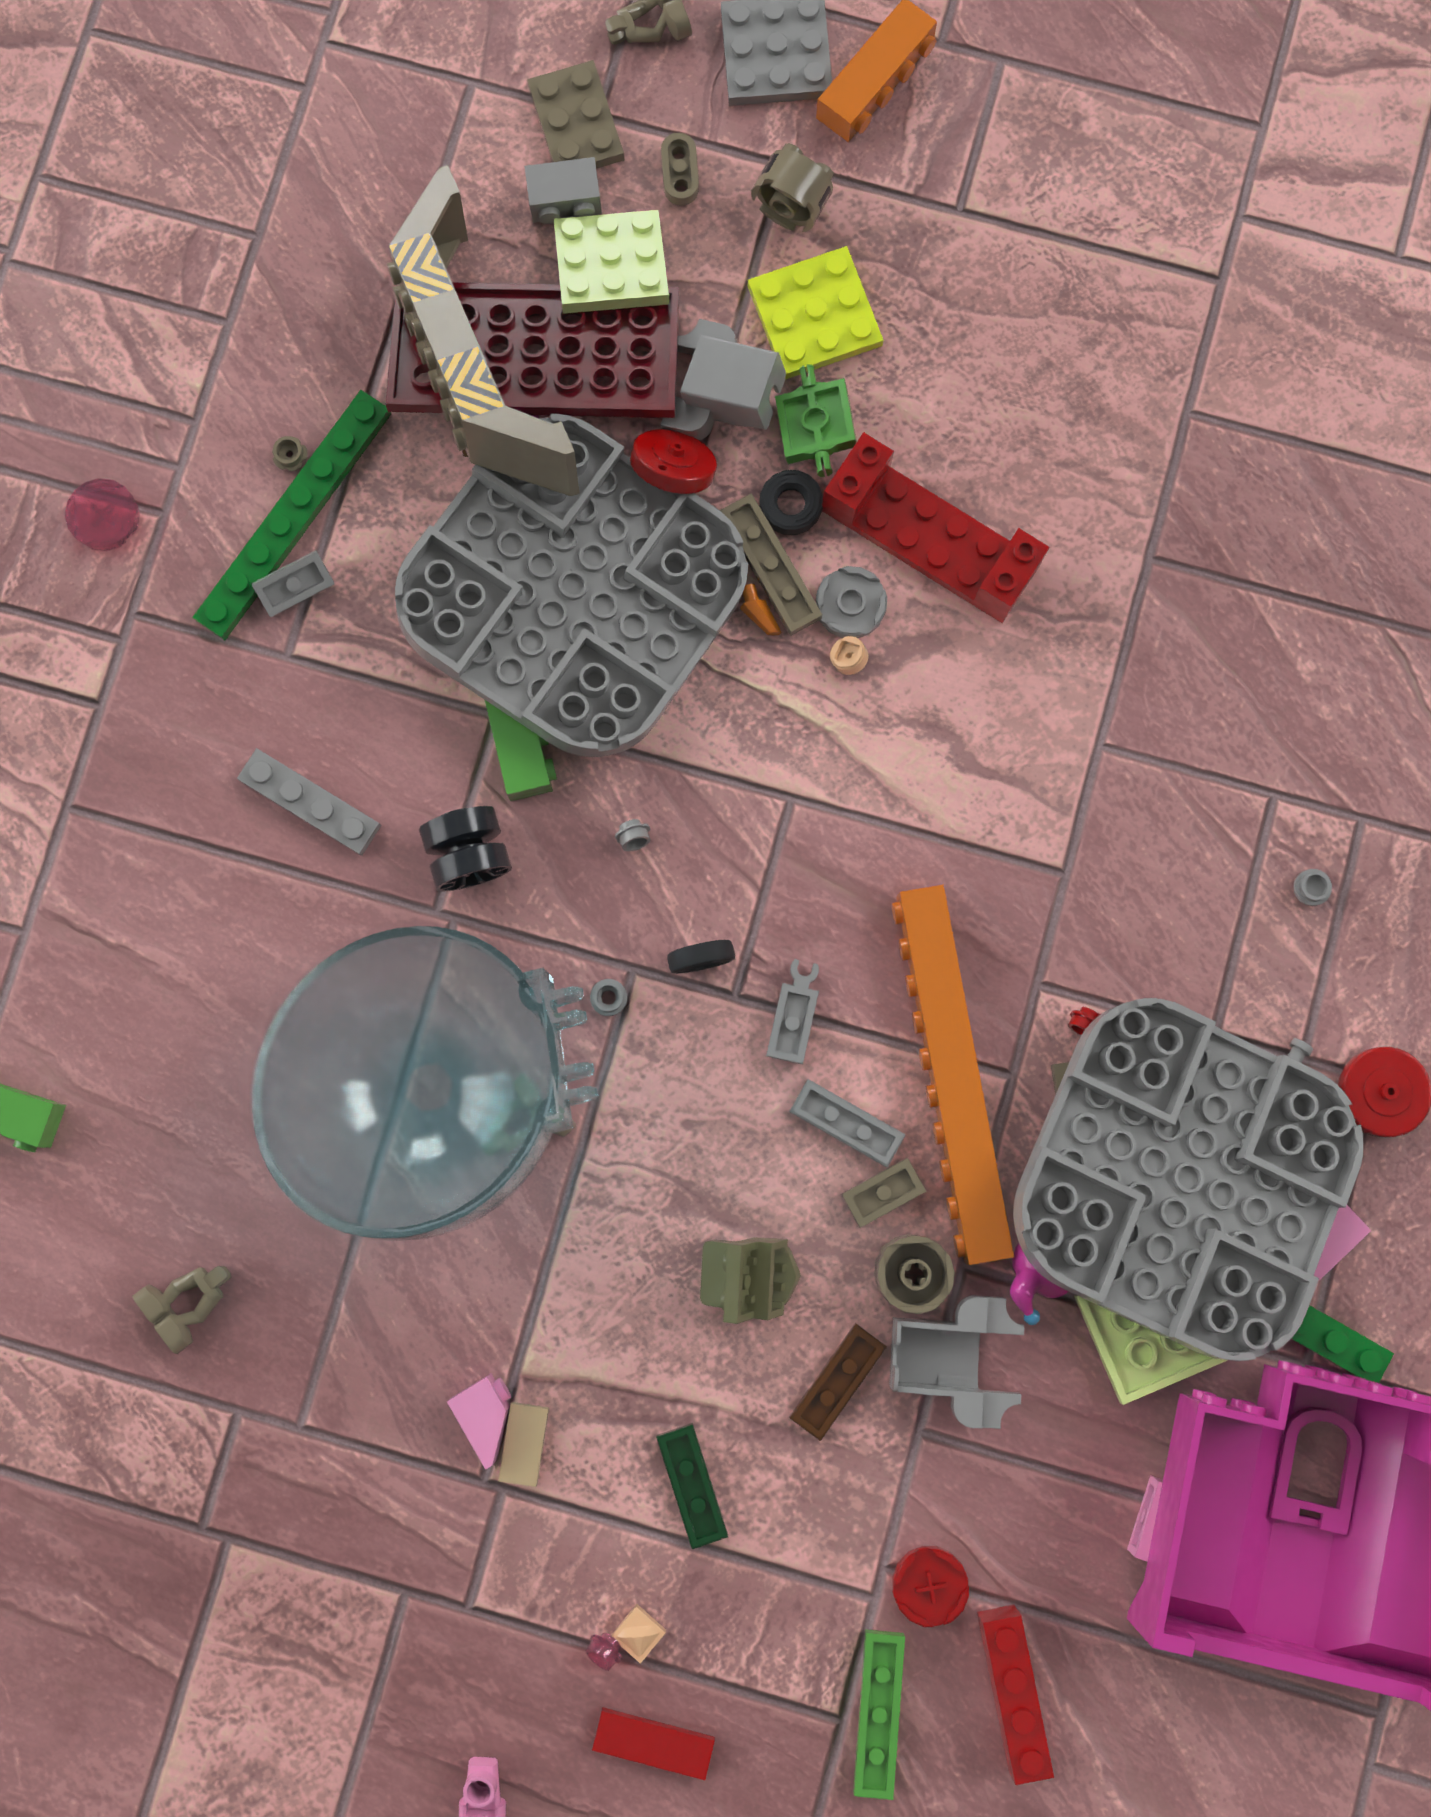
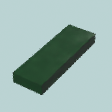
M693 1423L658 1434L656 1438L691 1548L695 1549L727 1538L726 1525Z

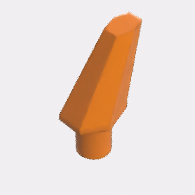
M755 584L745 585L742 593L745 603L740 606V609L767 635H780L782 632L766 600L759 599Z

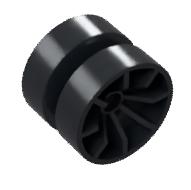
M477 806L453 810L424 823L419 828L426 854L444 855L430 864V870L437 891L445 892L469 888L499 878L512 870L505 844L487 843L501 833L496 812L492 806Z

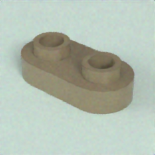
M673 133L667 136L661 145L664 193L671 203L687 205L696 199L699 192L696 145L694 140L687 134ZM675 154L684 155L682 159H675L673 156ZM679 186H684L687 188V190L684 192H678L676 188Z

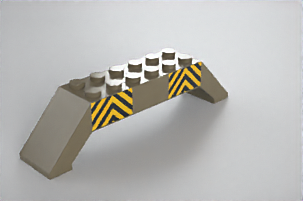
M449 166L439 167L390 243L389 249L392 262L387 263V268L393 284H398V286L392 287L396 302L400 309L404 308L405 313H408L404 315L407 328L411 337L415 336L418 341L416 343L418 354L422 364H427L430 370L428 371V376L434 392H439L442 399L440 400V405L447 422L451 421L453 425L452 433L459 451L465 449L470 462L475 465L568 496L579 494L575 451L562 422L551 424L505 406L446 270L460 243L468 241L460 191Z

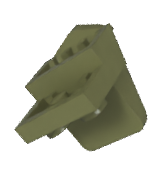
M753 1237L741 1241L710 1240L705 1242L702 1251L701 1302L706 1306L722 1308L724 1310L723 1322L739 1324L751 1319L768 1321L784 1315V1305L790 1300L801 1277L792 1251L787 1246L788 1239Z

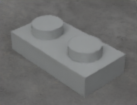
M317 550L253 582L252 586L269 616L272 617L335 583Z

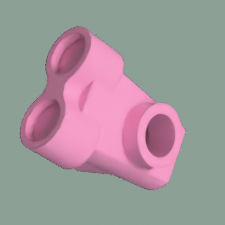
M472 1757L469 1760L467 1780L463 1788L464 1797L459 1800V1817H506V1801L500 1797L498 1760L496 1758Z

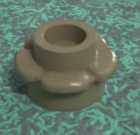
M291 436L281 437L273 446V462L282 470L286 468L289 471H296L302 467L303 460L307 459L308 452L306 446L301 445L298 438ZM293 452L292 457H287V453Z

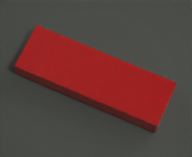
M602 1707L592 1751L706 1780L715 1737Z

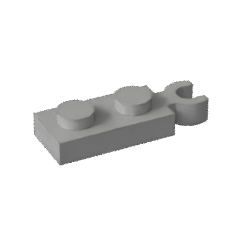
M794 959L790 967V974L794 983L793 985L782 983L766 1056L803 1064L819 993L817 990L808 988L809 984L816 979L819 966L814 963L811 974L802 976L797 970L799 960Z

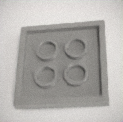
M825 0L721 1L729 106L818 99L832 83Z

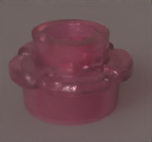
M603 1633L601 1636L594 1634L590 1637V1645L585 1652L594 1664L609 1671L616 1662L620 1663L622 1661V1656L619 1653L621 1645L614 1637L607 1633Z

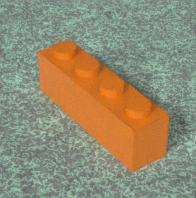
M901 0L817 99L816 119L847 142L857 132L862 134L870 124L872 114L878 107L882 109L888 104L894 93L893 89L900 81L905 83L912 75L915 63L921 56L926 58L933 50L937 42L935 38L937 21L909 0Z

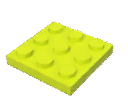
M847 246L748 279L747 286L772 351L780 354L786 371L785 380L801 375L799 369L803 365L806 372H808L807 364L813 365L815 369L883 346V337Z

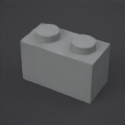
M595 157L524 166L533 223L552 224L555 218L602 214Z

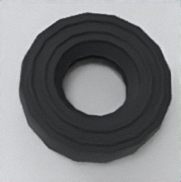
M784 470L774 474L765 482L760 493L759 507L774 531L783 535H798L808 531L818 522L823 510V494L819 484L809 474L799 470ZM794 490L803 496L805 506L800 513L787 515L779 509L777 500L783 492Z
M730 940L698 943L674 950L667 955L669 969L674 974L705 970L724 965L735 959L734 947Z

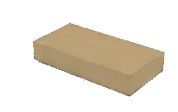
M516 1402L510 1403L499 1482L532 1487L537 1486L549 1407Z

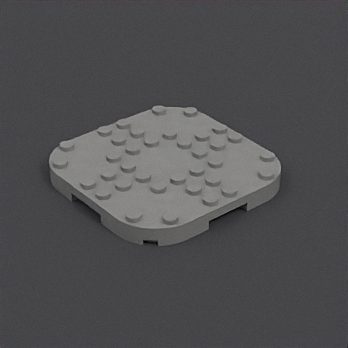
M550 414V418L539 419L551 424L562 422L575 451L579 494L568 496L475 465L472 468V476L434 526L429 525L404 559L399 569L395 586L397 618L406 640L422 658L552 745L579 756H610L623 752L639 743L658 722L736 609L747 581L748 562H746L741 535L734 524L716 507L695 493H671L650 485L633 470L630 464V457L624 454V446L583 420L568 415Z
M1157 998L1136 999L1105 1011L1094 1019L1085 1029L1075 1047L1016 1191L1013 1217L1018 1242L1028 1261L1050 1282L1197 1353L1216 1359L1248 1361L1254 1360L1256 1357L1270 1351H1277L1293 1337L1303 1322L1319 1280L1318 1277L1314 1276L1337 1211L1339 1208L1346 1207L1361 1167L1364 1144L1361 1125H1356L1349 1105L1352 1103L1344 1091L1326 1075L1286 1055L1276 1056L1216 1027L1215 1021L1178 1003Z

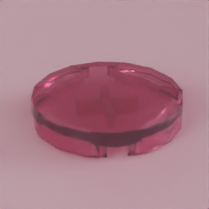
M101 478L87 481L75 489L67 501L65 510L67 527L73 536L86 547L100 551L112 550L125 544V540L129 538L131 533L133 535L137 530L140 517L137 501L127 488L114 480Z

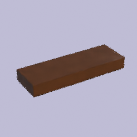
M855 1323L789 1418L821 1441L887 1346Z

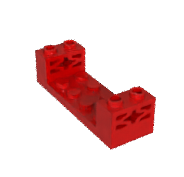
M863 432L824 490L822 512L1003 624L1040 567L1050 547L1018 528L1011 540L1006 539L893 469L891 463L894 450Z

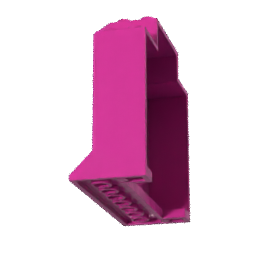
M1278 1360L1277 1366L1264 1364L1257 1405L1253 1402L1237 1398H1231V1403L1226 1404L1227 1399L1198 1389H1193L1192 1395L1180 1393L1145 1577L1128 1610L1127 1620L1149 1645L1155 1649L1193 1657L1194 1650L1418 1702L1431 1711V1396L1404 1388L1380 1385L1377 1382L1342 1373L1341 1376V1374L1310 1365L1302 1367V1365ZM1323 1421L1332 1423L1342 1429L1346 1435L1347 1448L1336 1508L1287 1496L1297 1437L1301 1428L1311 1422ZM1300 1508L1320 1513V1518L1299 1514Z

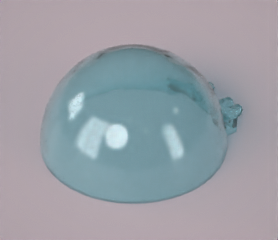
M412 926L386 930L359 939L336 951L318 964L292 990L276 1013L259 1051L252 1087V1115L259 1149L269 1172L288 1198L307 1215L341 1232L372 1240L408 1241L427 1239L461 1229L485 1217L501 1206L527 1180L541 1160L552 1134L573 1129L570 1106L597 1099V1087L583 1086L568 1089L567 1083L594 1075L593 1063L582 1062L565 1066L560 1030L586 1023V1011L571 1010L558 1013L557 1010L558 1007L583 1000V988L572 986L555 990L553 977L544 968L522 972L505 954L485 941L457 930L441 927Z

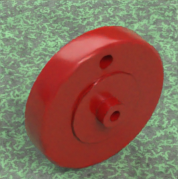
M656 429L640 434L634 440L630 454V464L640 478L658 489L671 493L692 494L707 489L712 484L717 469V460L704 443L692 436L674 430Z
M1377 1047L1358 1053L1344 1066L1338 1080V1086L1352 1103L1349 1107L1356 1125H1361L1362 1132L1371 1136L1397 1137L1405 1135L1416 1129L1424 1121L1431 1107V1080L1426 1069L1414 1056L1398 1048Z

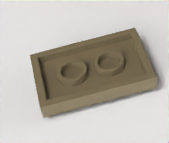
M594 60L527 79L552 162L595 157L597 169L625 160L624 151Z

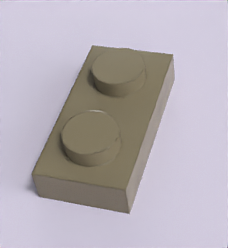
M906 1158L841 1195L859 1228L925 1193L926 1190L911 1162Z

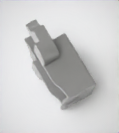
M699 319L696 327L690 333L678 336L677 352L690 354L693 357L681 387L680 393L682 398L676 397L675 418H663L660 424L662 429L674 430L698 440H702L709 435L715 421L766 430L773 415L769 402L772 387L774 386L776 393H780L785 382L786 371L780 354L770 350L739 344L734 331L729 326Z
M976 1295L965 1297L959 1302L955 1311V1321L893 1317L889 1386L893 1392L951 1396L952 1413L961 1424L969 1428L1000 1429L1001 1418L1004 1412L1013 1405L1021 1404V1394L1019 1392L980 1390L978 1388L980 1333L1024 1335V1325L1014 1322L1009 1317L1006 1309V1298Z

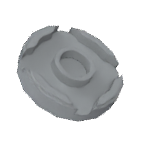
M852 566L839 568L838 571L827 575L821 582L816 594V604L823 615L819 621L828 632L840 638L847 636L860 638L869 635L879 627L887 609V594L880 580L874 573L862 567Z

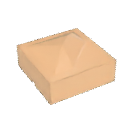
M636 1604L612 1633L611 1638L641 1664L664 1636L666 1629Z

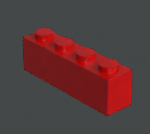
M1014 1604L978 1611L977 1616L1008 1771L1015 1785L1054 1778L1022 1615Z

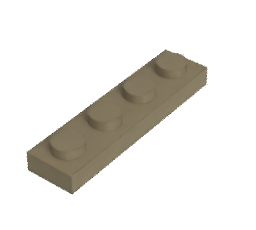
M752 493L721 509L720 511L734 524L741 535L746 560L790 636L821 620L823 616Z

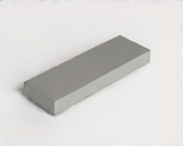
M807 1079L789 1111L887 1168L906 1136L904 1133Z

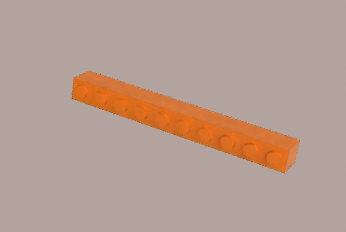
M944 884L901 891L896 897L897 902L892 903V912L895 924H901L904 938L898 940L902 961L908 960L911 975H905L908 996H915L917 1011L912 1012V1020L915 1033H922L924 1048L919 1049V1058L922 1070H929L931 1085L926 1086V1095L929 1107H935L938 1122L932 1124L936 1145L942 1144L945 1159L939 1160L943 1182L950 1183L952 1197H947L946 1202L950 1220L956 1219L959 1234L953 1235L956 1255L958 1258L963 1257L964 1263L967 1265L1014 1258Z

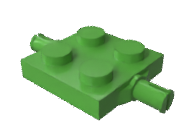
M807 364L808 376L804 365L799 369L802 386L792 392L775 396L784 454L788 465L808 459H815L817 475L825 477L824 468L827 476L833 473L829 455L853 448L857 439L845 379L842 378L827 383L816 382L815 368L813 365Z

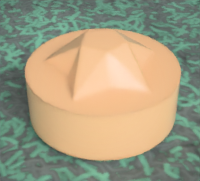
M847 636L839 639L833 645L830 659L840 673L852 675L861 671L867 664L868 650L861 640L853 636Z

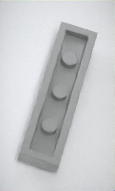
M257 748L237 777L240 782L361 856L382 826L377 821Z

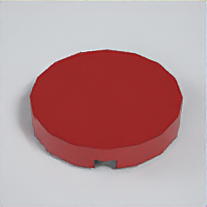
M921 1546L909 1551L897 1563L892 1576V1593L899 1610L909 1621L922 1627L946 1625L953 1622L964 1611L969 1598L968 1577L962 1563L951 1552L938 1546Z

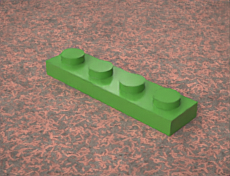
M865 1629L853 1793L857 1797L893 1800L905 1648L904 1633Z

